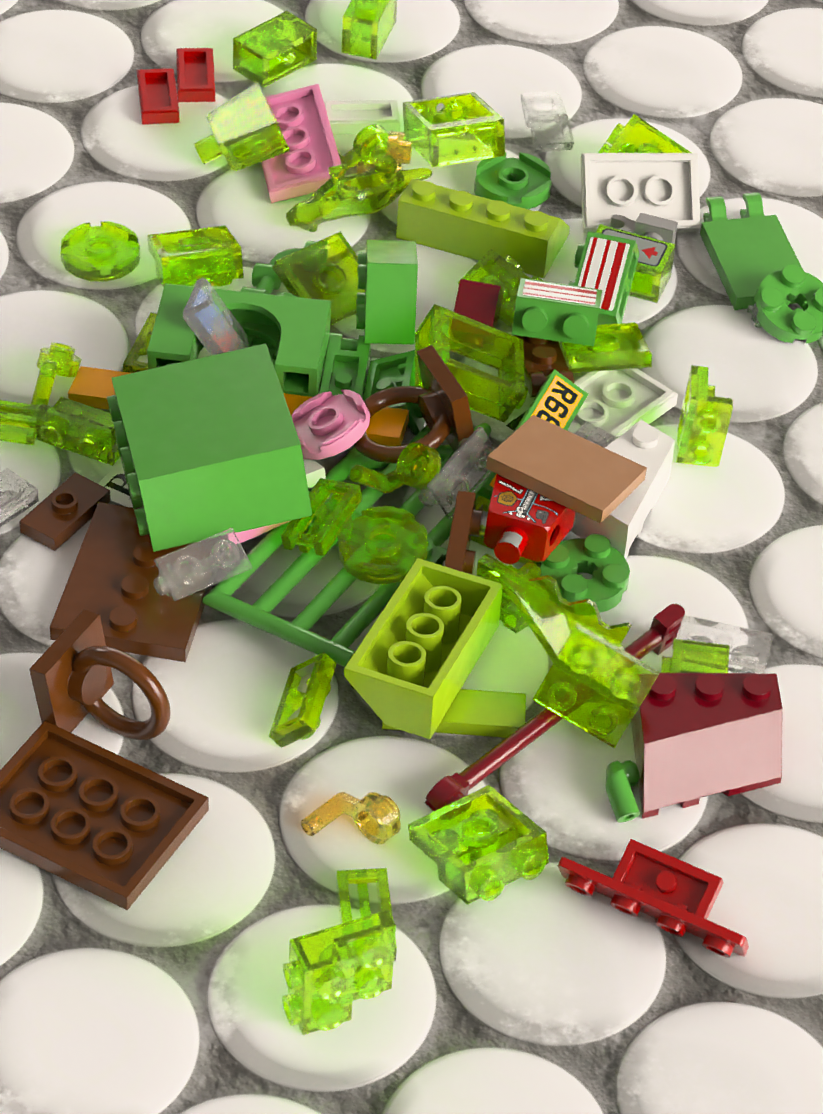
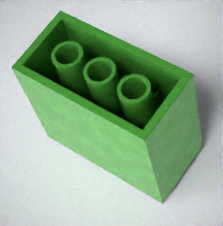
M266 344L111 378L115 395L108 396L107 401L114 424L117 447L128 484L132 506L135 509L140 536L149 534L153 552L221 537L229 533H238L312 516L301 443Z

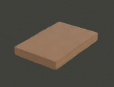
M532 415L487 456L486 469L599 523L607 518L645 480L647 467L535 415Z

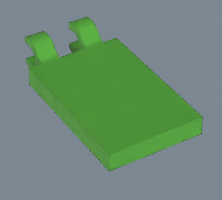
M759 192L743 194L746 209H740L741 218L727 219L726 205L722 196L706 197L709 213H703L704 222L701 224L700 236L734 310L757 308L756 303L754 304L755 293L762 280L770 273L783 270L784 266L788 264H795L802 268L777 216L764 215L763 201Z

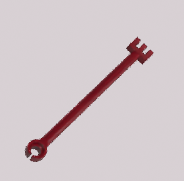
M670 604L655 615L650 630L462 772H456L452 776H446L438 781L425 798L427 800L424 802L425 805L438 817L445 816L448 820L455 819L466 808L469 802L466 796L470 789L651 651L659 655L674 644L685 614L684 608L679 604Z

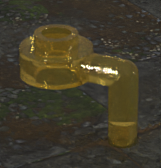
M389 131L386 165L358 162L357 178L395 182L401 180L403 177V164H410L412 156V141L406 140V133Z
M339 792L301 820V826L305 833L309 836H314L344 813L352 817L361 833L375 844H384L396 835L401 828V815L396 803L390 797L375 792H370L361 799L345 792Z

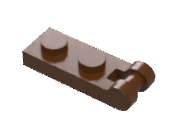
M513 335L512 344L530 397L537 395L546 378L554 369L574 383L573 372L567 367L559 341Z

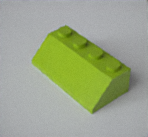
M412 178L398 200L396 238L405 241H416V244L540 278H545L570 234V227L561 218L547 215L541 211H532L513 206L503 201H495L472 195L466 191H458L435 185L429 181H420Z
M417 558L345 666L344 677L385 725L431 739L499 627L503 584Z

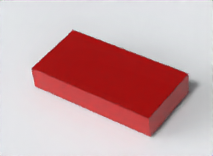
M213 48L176 49L178 102H215Z
M174 69L137 70L142 125L180 123Z

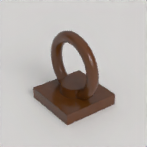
M432 345L416 351L423 387H391L376 392L364 400L370 412V418L379 410L390 405L399 403L419 404L422 416L430 429V432L421 439L401 446H387L376 443L369 438L365 431L363 436L353 444L364 456L382 463H406L427 456L436 450L446 439L463 465L479 458L468 396Z
M84 609L29 669L42 723L47 721L68 732H72L86 715L90 713L92 717L109 730L123 737L135 740L155 738L163 733L169 724L170 704L164 688L152 672L137 659L121 650L106 646L100 614ZM111 668L130 678L144 693L151 708V717L148 720L138 721L127 718L113 710L101 699L114 685Z

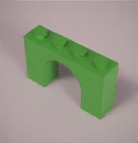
M165 283L147 350L148 370L197 359L200 351L207 345L186 317L195 294L199 290L231 334L256 336L266 340L276 348L278 352L275 361V371L283 393L308 397L318 395L330 335L331 301Z

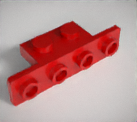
M630 839L612 878L565 857H561L557 865L562 876L566 878L564 884L582 895L592 897L594 891L611 898L610 905L625 914L637 917L641 911L657 918L656 925L670 934L683 937L685 932L691 933L704 939L702 945L720 956L730 958L732 952L745 957L749 946L745 936L707 920L723 885V879L719 876L633 839Z

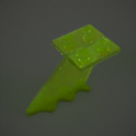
M504 568L498 580L553 662L532 700L612 748H615L660 673L624 651L622 642L632 624L628 622L609 626L602 621L595 602L590 599L574 602L565 600L561 596L557 580L549 575L530 579L523 574Z

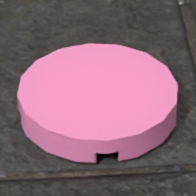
M341 390L343 394L334 396L331 391L323 392L306 400L293 412L291 417L301 443L303 459L320 460L335 456L350 448L363 436L370 423V412L360 394L351 390Z

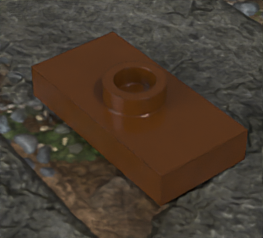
M75 472L19 521L20 533L56 551L93 517L98 502L108 504L111 501L110 490Z

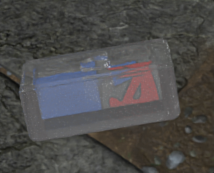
M204 277L197 280L184 308L183 319L211 356L248 348L249 342L246 332L214 288Z

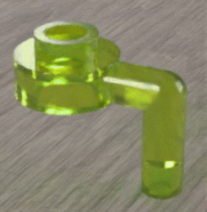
M372 124L365 127L355 137L353 149L344 155L338 150L343 172L351 169L361 161L372 165L382 162L389 156L393 147V138L383 126Z
M52 342L50 348L40 349L36 365L40 370L30 404L31 409L40 412L47 411L56 375L76 377L82 359L74 355L75 348L62 343Z
M414 442L403 449L398 458L396 469L387 475L361 465H355L351 469L350 479L353 482L382 493H391L404 484L418 490H423L430 487L436 481L441 469V458L436 449L419 442Z

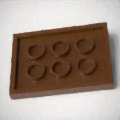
M98 502L52 619L50 640H56L85 609L100 614L106 646L127 653L186 662L205 606L203 598L210 591L225 543L219 537L153 552L149 534L140 536L135 509Z
M44 721L0 770V848L125 910L131 907L209 810V797L47 721Z

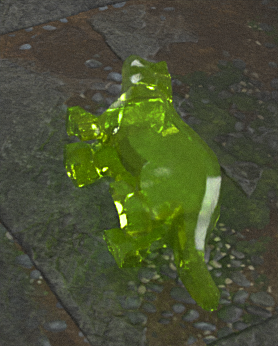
M391 155L374 158L373 163L375 167L364 173L345 176L346 165L329 167L330 179L317 189L310 198L295 204L286 213V219L290 226H297L310 232H315L318 225L323 222L343 217L369 215L390 205L404 192L412 178L422 181L430 178L432 171L429 168L396 171L397 163Z

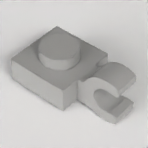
M640 212L636 221L622 215H612L610 227L607 226L606 229L665 243L667 250L661 260L670 262L674 253L678 222Z

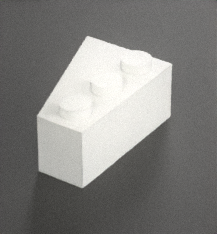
M640 420L606 446V449L647 467L645 480L601 523L576 512L574 525L570 531L581 538H586L592 534L603 535L610 540L611 547L617 549L627 559L630 546L635 537L638 538L645 518L649 511L652 512L670 478L675 439Z

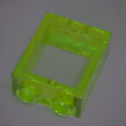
M475 92L403 102L404 138L432 167L505 156L504 119ZM443 103V108L436 110L437 105Z
M434 304L415 332V386L423 387L416 351L432 345L467 394L470 409L505 423L514 409L518 410L523 406L528 393V387L525 386L523 339ZM450 351L498 369V377L451 359Z

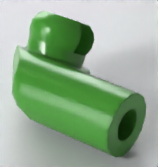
M626 760L623 763L614 761L606 769L605 789L615 818L619 823L633 820L640 815L631 789L639 781L640 774L636 763L631 760Z

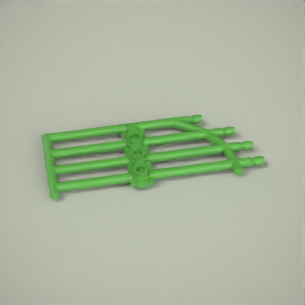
M481 423L474 428L479 458L467 464L486 468L487 456L491 451L482 450L479 447L490 436L492 429L489 424ZM426 425L408 444L421 439L429 433L430 429ZM440 445L427 456L414 461L396 464L372 460L353 447L325 475L326 481L314 486L309 491L312 516L295 519L270 530L203 598V603L345 667L355 653L349 647L385 608L417 558L442 565L446 560L447 549L441 547V545L450 537L455 505L427 536L412 535L402 530L463 464L450 445ZM414 462H442L388 520L382 518L374 519L365 515ZM384 468L350 504L345 502L336 503L327 499L350 474ZM488 469L467 491L476 493V507L484 499L477 492L490 472ZM299 526L319 534L315 541L253 605L232 597V594ZM334 545L339 547L347 546L358 551L292 622L270 614ZM372 562L387 563L397 567L331 640L309 631Z

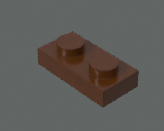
M458 490L445 560L446 567L472 575L476 551L469 550L471 536H480L483 510L476 509V493Z

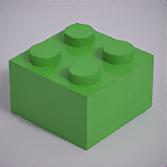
M366 240V253L358 252V289H365V292H357L356 329H364V343L415 345L418 274L416 241Z

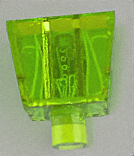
M259 83L252 85L211 111L207 115V120L213 134L194 143V147L203 164L224 155L231 170L234 171L290 151L274 112Z

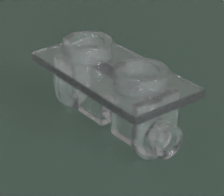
M478 427L469 438H463L459 442V448L446 461L444 467L429 482H424L420 487L419 500L427 507H432L434 504L440 505L448 519H451L454 515L458 490L474 492L492 472L486 469L487 456L495 448L482 427Z
M230 528L155 559L154 561L160 572L159 577L154 579V587L159 595L167 594L170 597L172 596L174 601H177L251 570L253 567L233 528Z

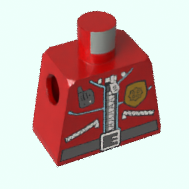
M496 474L483 543L487 547L493 548L497 559L505 564H515L519 561L520 557L542 562L548 558L570 532L574 525L576 512Z

